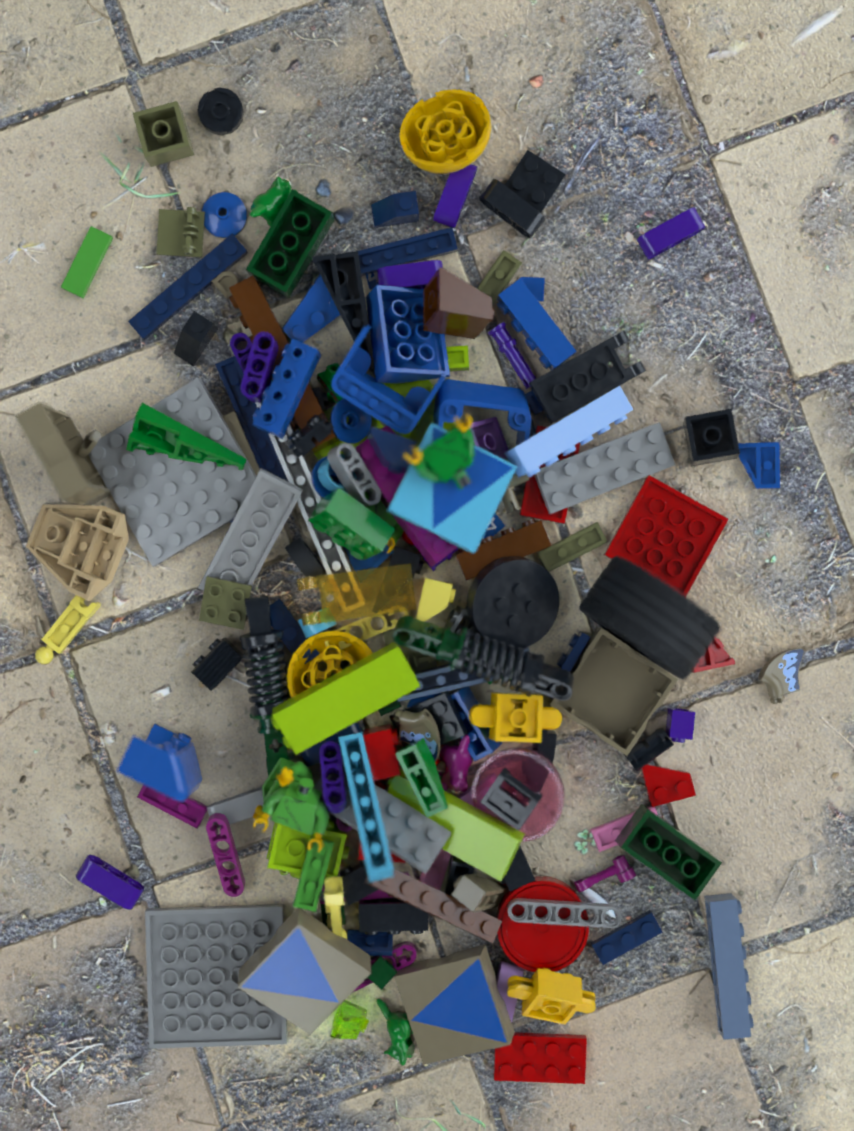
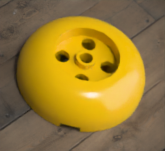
M458 89L439 91L435 93V97L426 101L420 100L409 110L401 124L400 143L404 153L415 166L426 172L448 174L464 169L479 158L489 142L491 118L484 102L477 95Z
M327 631L308 638L294 652L288 666L287 684L291 698L331 677L332 673L342 671L343 669L340 664L343 660H348L351 666L373 654V652L362 640L345 632ZM325 641H328L329 646L326 647ZM340 641H345V644H352L344 649L339 648ZM310 649L311 654L317 649L320 654L305 664L307 658L302 657L307 650ZM319 662H326L327 669L325 671L318 669Z

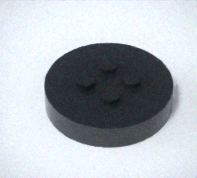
M520 556L499 558L486 565L477 574L470 586L467 596L469 620L476 632L482 637L487 636L490 641L496 639L498 644L504 642L507 647L513 645L515 650L517 648H526L542 639L553 626L560 604L558 587L552 575L544 567L528 558Z

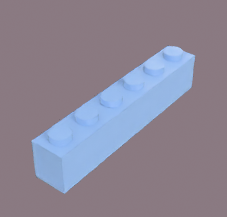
M618 386L504 454L511 464L517 466L515 473L518 478L525 474L529 478L541 471L539 466L545 463L547 467L558 461L557 455L563 453L565 456L576 450L575 444L580 442L582 446L594 439L592 434L595 432L600 435L611 429L610 423L614 422L617 425L626 420V414L632 411L633 408L622 388Z

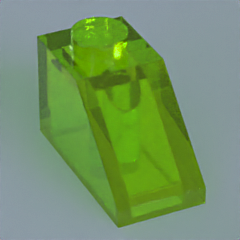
M344 1000L339 1005L333 1018L330 1037L334 1039H357L359 1033H364L368 1025L369 1019L366 1018L367 1009Z

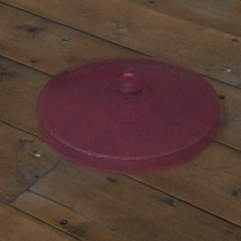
M508 748L491 755L475 774L472 784L473 806L511 826L480 803L501 771L507 768L511 771L510 774L535 793L539 792L543 795L519 830L525 834L521 842L536 840L547 834L558 822L565 804L564 784L557 769L541 754L525 748ZM506 782L502 783L501 786L528 806L530 803L529 799Z

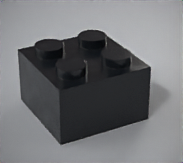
M732 408L684 418L683 427L691 467L737 459L740 450Z

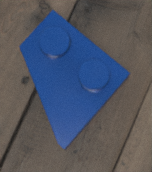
M780 442L738 443L740 450L738 457L755 489H779Z

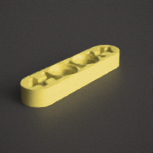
M394 605L333 631L341 632L345 629L346 633L350 634L351 627L359 626L363 630V634L359 639L363 641L396 627L398 619L390 620L393 625L388 626L387 619L383 613L388 612L389 617L395 614L394 610L398 608L399 611L405 612L403 616H408V610L403 605ZM374 617H380L384 621L382 629L375 630L372 628L371 620ZM325 641L326 647L329 646L328 641ZM345 641L339 642L340 649H344L352 645L350 643L345 644Z

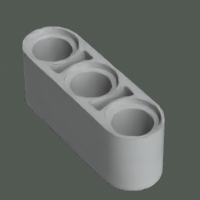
M349 443L332 448L328 453V461L347 493L365 507L377 504L381 499V491L356 449ZM340 451L344 454V460L340 457ZM352 471L355 472L357 480H354L352 477ZM365 491L369 495V500H367L364 496Z
M262 787L207 806L209 816L214 813L224 814L229 821V825L253 817V814L256 813V807L263 805ZM214 822L213 825H216L217 828H221V825H218L217 822Z

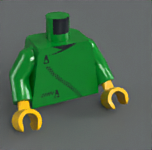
M464 413L465 420L460 423L457 416L454 418V422L459 427V430L457 427L421 451L411 446L414 451L411 457L406 453L403 454V457L411 462L421 477L434 483L441 482L442 484L452 478L460 490L472 482L465 472V469L473 464L472 460L475 457L474 436L470 427L472 419L467 413Z

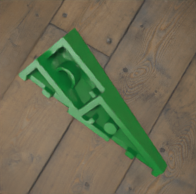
M143 402L135 415L133 429L129 435L126 450L130 452L139 449L145 450L148 455H153L157 452L167 454L168 458L201 464L204 461L216 462V465L219 467H224L225 464L238 466L239 470H243L247 461L241 455Z

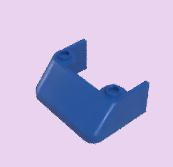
M366 325L333 377L332 388L335 393L398 433H410L445 380L446 374H441L431 392L417 386L412 388L406 397L398 394L383 383L376 382L375 378L366 373L371 365V357L367 351L360 347L372 328L370 325Z
M447 379L443 381L436 392L433 424L442 429L443 422L454 423L456 416L458 419L462 417L463 407L470 406L508 411V424L513 430L517 431L516 446L530 437L531 415L527 398L521 389Z
M157 724L153 725L146 741L135 735L132 737L116 771L178 801H185L199 788L203 779L195 746L191 742L192 738L184 733L176 734Z

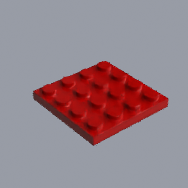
M648 475L606 549L604 556L610 559L616 556L624 558L647 570L687 596L729 519Z

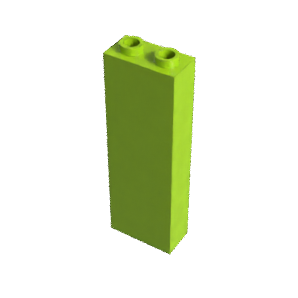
M393 642L274 707L271 721L276 730L281 729L284 734L282 739L288 749L292 748L294 753L298 754L419 688L420 683L401 648Z
M403 769L401 770V775L390 777L388 793L425 815ZM444 791L448 809L428 817L451 832L449 839L442 849L501 881L507 874L525 834Z

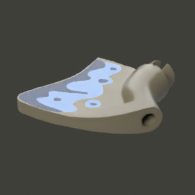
M793 648L779 653L761 669L758 680L766 684L768 696L771 697L770 702L772 704L782 703V696L785 694L800 691L798 675L804 655L802 648Z
M426 709L418 713L397 710L394 720L400 722L399 741L411 744L424 738L434 761H437L440 753V735L437 724L430 712Z

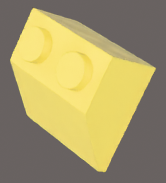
M425 578L416 619L425 622L446 609L448 603H453L456 592L455 589H452L453 584Z

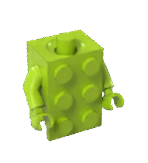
M330 818L325 835H322V839L334 841L325 878L338 876L341 859L347 860L349 854V846H344L347 836L346 832L341 831ZM274 822L266 857L268 859L267 868L280 870L281 875L290 874L292 877L299 879L311 835Z

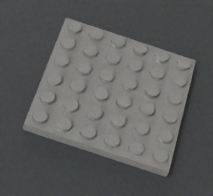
M196 378L152 406L157 411L246 458L201 378ZM134 417L100 438L88 455L106 487L111 491V495L121 513L125 514L128 525L154 567L234 520L256 478V474L248 460L243 470H239L238 466L225 464L224 467H219L216 465V462L204 461L201 464L168 458V455L155 452L153 455H148L145 450L135 449L133 452L127 451L126 447L129 435L133 429Z
M284 904L147 908L145 910L149 1049L287 1044V1019L237 988L239 969L261 946L274 936L277 929L284 923Z

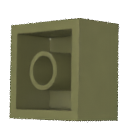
M178 101L133 113L144 157L151 167L195 155L184 114Z

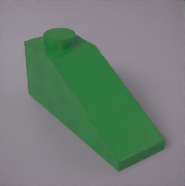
M424 738L404 746L395 755L426 817L428 818L448 809L434 758Z

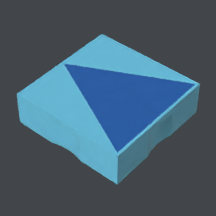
M431 423L418 450H423L447 434L448 431ZM475 446L473 464L465 469L472 482L460 490L452 478L444 484L441 482L434 483L421 477L411 464L387 512L415 526L428 529L441 539L471 554L475 553L517 466Z

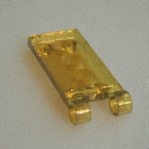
M411 564L296 579L298 591L319 588L322 611L302 613L303 625L417 610ZM328 595L333 596V600L330 602L326 599Z

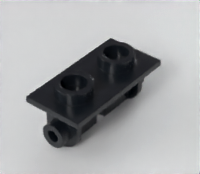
M323 413L312 416L307 421V426L301 431L296 430L289 436L287 445L298 458L301 455L305 456L316 446L311 438L315 437L320 443L332 433L331 430L334 426L329 420L324 423L327 419Z
M663 728L656 729L653 734L634 746L628 756L625 755V757L635 770L638 771L674 744L668 738Z

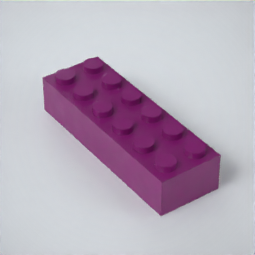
M387 425L380 429L395 434L394 431ZM366 439L355 449L381 491L380 500L388 509L406 473L394 474L389 472L388 468L383 467L369 440ZM391 514L431 567L458 548L441 539L432 531L415 526Z

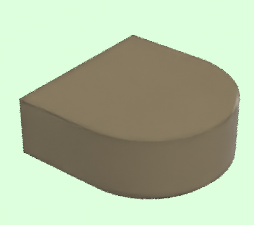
M230 271L222 272L212 280V283L227 300L232 296L229 287L240 282L237 275Z

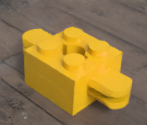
M491 692L490 705H474L468 714L469 720L473 725L489 728V739L504 742L541 743L542 729H557L562 722L560 711L553 707H543V695L532 694L530 697H527L522 693Z
M543 968L537 969L530 979L520 976L508 978L507 995L512 998L522 999V1016L565 1025L576 1011L592 1013L596 1009L595 993L582 990V978L575 977L572 974H561Z

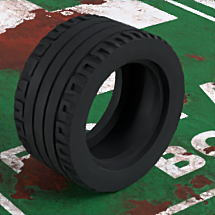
M619 556L613 557L610 560L607 568H604L600 577L597 578L593 587L586 594L587 597L580 604V611L650 661L682 680L688 678L693 670L692 668L696 667L700 661L699 658H702L720 631L718 621L691 599L647 570Z

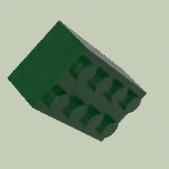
M292 189L246 268L249 276L253 275L257 281L290 298L310 264L312 257H314L335 221L333 212Z
M643 804L639 806L615 840L623 850L693 900L698 898L722 864L713 854Z

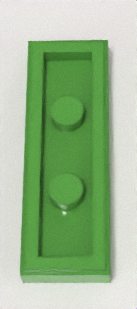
M90 226L61 285L62 289L84 299L113 240L111 235Z
M323 839L324 847L319 852V844L317 842H313L310 851L307 848L293 907L316 912L334 841Z

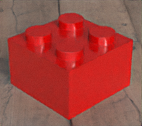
M389 723L365 729L363 739L373 781L401 775L402 767L395 755L398 752L397 745H399L397 728L393 729L392 724Z

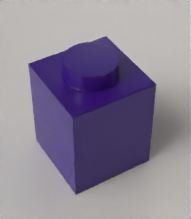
M668 707L665 732L671 738V741L685 743V739L693 740L696 712L688 709Z

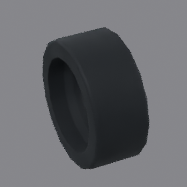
M298 537L285 547L293 562L310 582L325 572L318 558L301 537Z

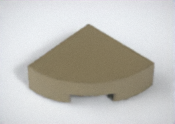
M93 430L87 434L77 454L85 458L93 450L102 433Z

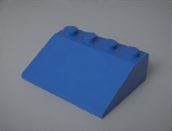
M376 285L366 296L369 325L372 327L370 329L376 382L397 384L437 379L442 373L449 377L450 371L445 334L423 331V289Z

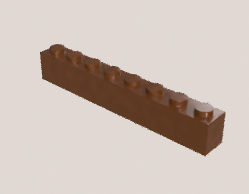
M252 275L229 287L232 293L229 299L235 310L237 308L240 309L242 315L239 319L245 329H250L252 335L249 338L252 344L255 336L261 332L270 333L276 340L278 353L272 371L273 374L275 367L281 364L284 358L282 357L283 350L289 342L260 285ZM271 341L262 343L261 349H268ZM308 384L292 418L295 429L300 428L302 430L307 426V421L314 415L323 413L326 417L310 384ZM333 430L320 443L315 437L311 438L316 445L312 449L313 453L339 441Z

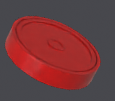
M537 876L534 877L535 881L513 891L508 890L504 895L496 918L502 921L497 934L503 951L519 967L531 972H536L537 969L543 968L556 972L569 966L581 954L588 939L589 927L522 923L510 919L507 906L515 898L582 902L578 894L563 881L552 877ZM516 904L512 907L511 912L515 916H520L524 913L525 909L522 905ZM538 906L535 909L537 917H544L548 912L545 906ZM562 907L558 911V916L566 919L570 916L571 911L567 907ZM584 909L581 913V918L589 920L586 909Z

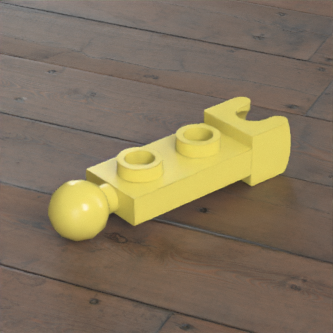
M75 595L69 606L41 639L47 645L46 647H40L36 651L35 659L37 662L49 664L54 657V650L61 654L90 617L100 608L101 603L93 602L87 607L84 603L85 599Z
M340 876L326 877L324 879L326 913H331L327 914L328 929H332L331 932L347 939V932L342 928L341 905H344L343 879Z

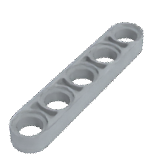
M515 898L507 906L510 919L522 923L615 928L621 923L622 919L621 913L615 905L604 903ZM516 904L522 905L525 909L524 913L520 916H515L511 912L512 907ZM538 906H545L548 912L544 917H537L535 909ZM562 907H567L571 911L570 916L566 919L558 916V911ZM584 909L593 910L594 915L592 919H582V911ZM608 910H613L617 913L616 919L612 922L604 919V915Z

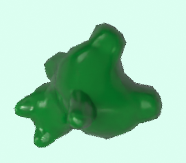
M276 177L271 187L253 200L250 216H261L271 226L291 192V182Z
M378 998L376 1002L387 1020V1031L391 1038V1046L388 1050L384 1051V1054L390 1055L402 1066H405L407 1058H412L414 1054V1043L410 1037L413 1032L407 1014L400 1011L391 1012L387 1004Z

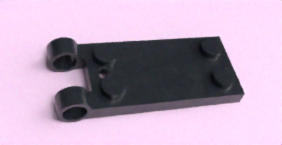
M625 330L529 383L551 424L646 371L641 361L625 369L615 349L630 341ZM608 362L613 364L612 368L607 365Z

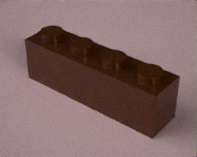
M533 518L523 522V528L515 531L511 527L501 531L502 536L493 539L492 536L484 538L480 541L481 545L477 547L475 553L471 554L461 548L458 549L460 554L455 556L465 580L476 577L486 565L499 558L507 556L525 557L552 546L542 521L536 522Z

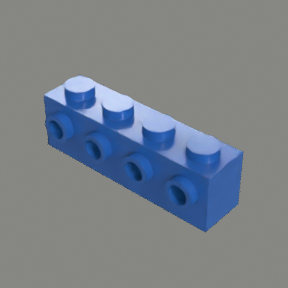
M521 278L498 295L497 306L504 315L508 314L513 320L511 325L518 333H523L526 337L525 343L530 350H536L540 355L539 361L545 369L550 368V370L559 367L576 353L575 348Z
M293 338L291 343L286 344L283 350L282 357L284 358L281 364L277 365L272 375L274 379L271 386H267L263 393L264 401L261 408L258 407L253 415L254 426L280 439L284 438L321 358L318 349Z

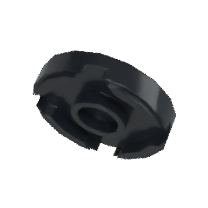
M219 87L206 92L198 104L197 111L200 122L212 134H231L239 128L243 121L244 110L242 102L236 93L227 88Z

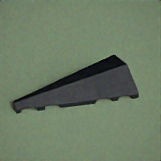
M358 251L312 257L313 262L355 342L364 326L369 325ZM369 331L360 347L369 353L371 357L369 368H374Z

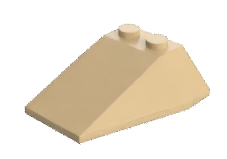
M43 504L26 547L69 592L90 601L112 582L129 541L125 514L106 506Z

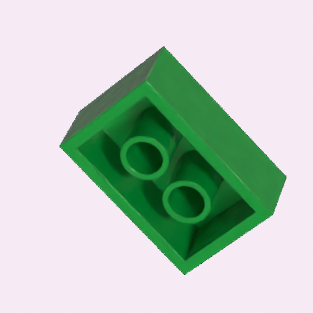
M337 488L323 497L308 519L317 531L326 533L335 544L344 546L351 551L350 553L353 557L363 561L382 552L395 531V528L341 488Z

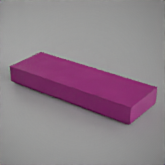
M146 785L142 786L137 798L197 829L208 811L206 805L191 797H188L185 801H178Z

